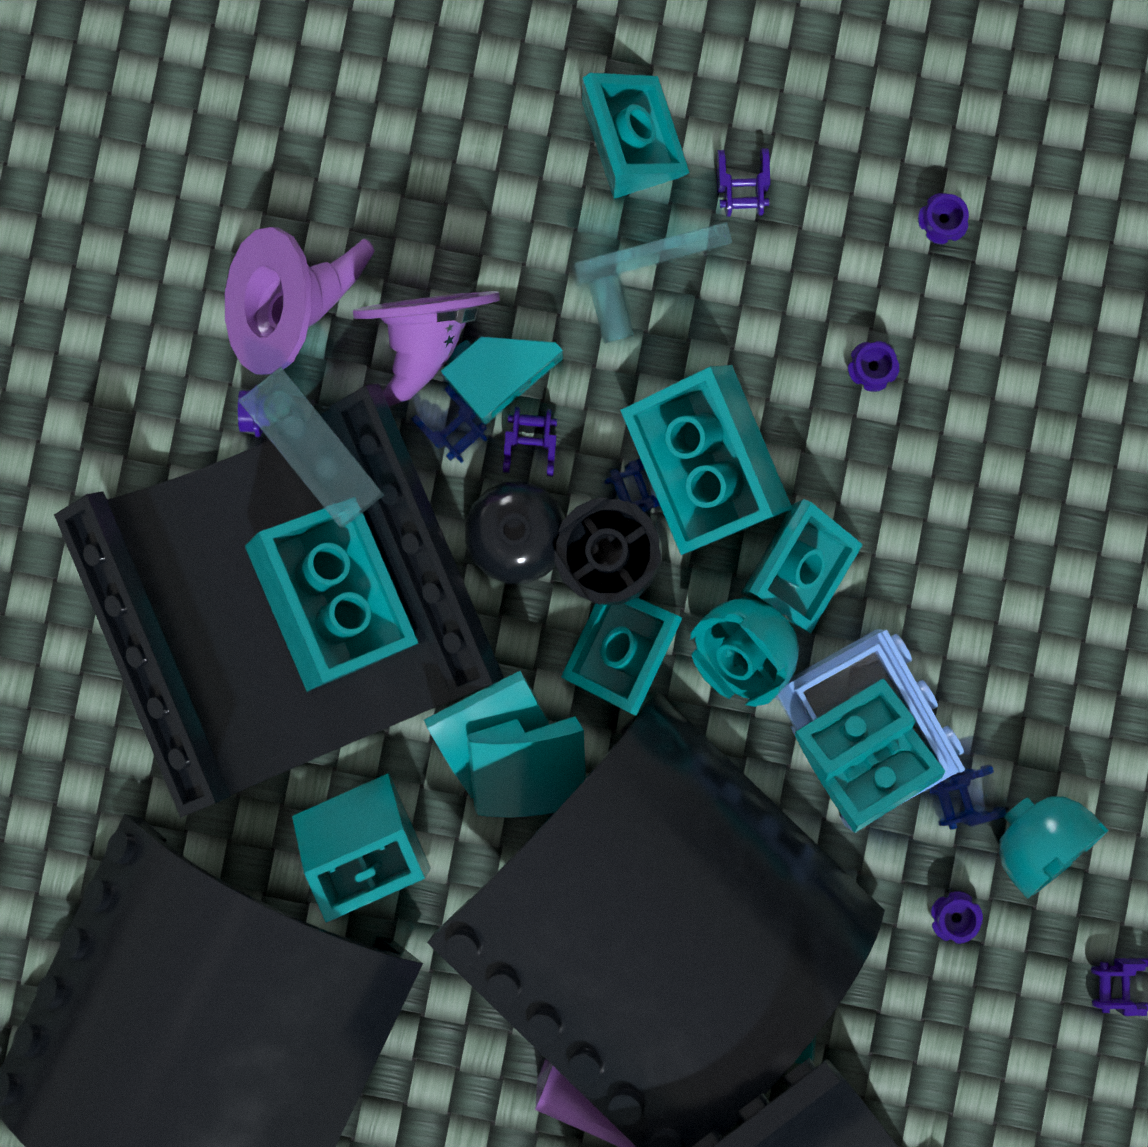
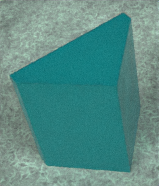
M589 73L583 77L582 104L613 199L681 178L690 173L658 76Z
M802 499L792 504L793 509L788 511L741 593L751 599H758L773 606L789 622L811 634L863 544L812 502Z
M639 598L632 599L621 605L595 604L561 678L637 716L681 623L682 617Z

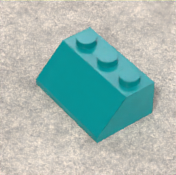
M732 365L710 366L620 410L681 555L793 509Z
M356 497L260 531L245 545L306 691L346 676L418 644Z

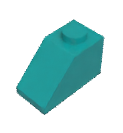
M480 337L473 344L465 340L457 345L452 355L446 361L448 365L441 372L445 380L484 425H487L562 361L563 350L556 342Z

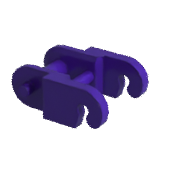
M760 149V161H762L760 173L756 178L732 179L731 175L726 173L725 150H717V193L725 194V200H720L719 204L720 208H725L726 217L731 216L732 209L756 208L758 216H762L764 206H769V198H764V192H767L771 185L769 149ZM755 186L756 197L732 198V187Z
M515 406L514 415H508V423H513V432L506 431L503 473H510L512 447H516L518 444L543 446V448L548 450L547 476L553 477L557 437L556 435H550V427L557 426V419L551 418L552 409H547L546 416L520 414V407ZM519 426L545 427L544 438L519 436Z
M1148 958L1114 959V966H1109L1108 962L1102 961L1100 966L1091 967V973L1099 975V998L1092 1000V1006L1101 1008L1102 1013H1110V1009H1116L1124 1016H1147L1148 1002H1133L1130 1000V976H1135L1136 971H1146ZM1111 976H1122V998H1111Z

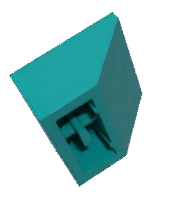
M390 773L292 816L303 871L326 923L425 879L431 869Z

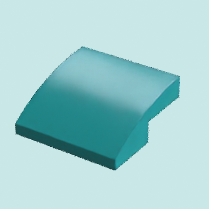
M521 671L424 719L426 727L471 798H473L467 744L468 734L514 719H518L525 732L550 725L534 692Z
M884 678L795 732V737L812 769L854 833L942 779L945 773V769L914 731L913 726L916 719Z
M575 716L528 732L523 730L518 719H514L467 735L474 809L478 816L514 818L554 813L586 778L584 729Z

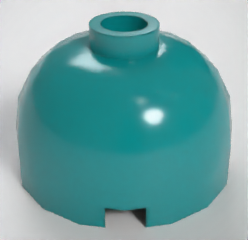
M739 598L721 603L712 609L691 631L690 640L695 637L697 647L691 653L696 668L711 687L728 699L737 694L749 699L745 704L747 706L756 707L769 704L789 683L796 671L799 655L796 633L789 621L776 608L761 600Z
M1049 796L1034 804L1026 797L1004 816L1010 826L1000 839L999 856L1003 869L1011 881L1029 899L1073 864L1072 862L1084 851L1087 852L1109 830L1091 811L1081 803L1069 798Z

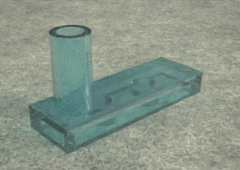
M728 223L713 225L574 263L572 270L577 287L589 284L603 342L608 343L634 336L619 275L726 247L732 243Z
M282 367L278 368L238 400L339 527L344 528L384 496V493Z

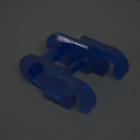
M448 385L443 390L460 408L458 417L441 432L436 431L434 433L417 415H414L411 420L438 449L445 445L450 451L445 456L450 461L456 457L460 463H463L464 459L460 455L478 438L484 442L488 440L483 434V431L487 428L483 423L478 426L474 424L472 419L476 417L475 413ZM465 421L472 430L452 446L446 437Z
M639 458L624 466L625 472L619 473L618 469L611 470L612 477L605 479L604 482L605 484L614 485L619 500L636 504L645 513L660 507V504L654 495L649 496L641 476L644 466ZM632 476L642 499L635 502L631 501L624 483V479Z
M983 765L980 769H968L950 776L952 782L944 784V781L936 784L937 786L929 789L931 795H938L944 817L938 820L939 826L949 825V829L952 830L957 828L956 823L964 821L966 825L972 827L1006 815L1004 807L994 808L992 812H977L973 809L967 786H970L971 780L992 774L994 772L992 765ZM960 789L966 811L955 814L949 792Z

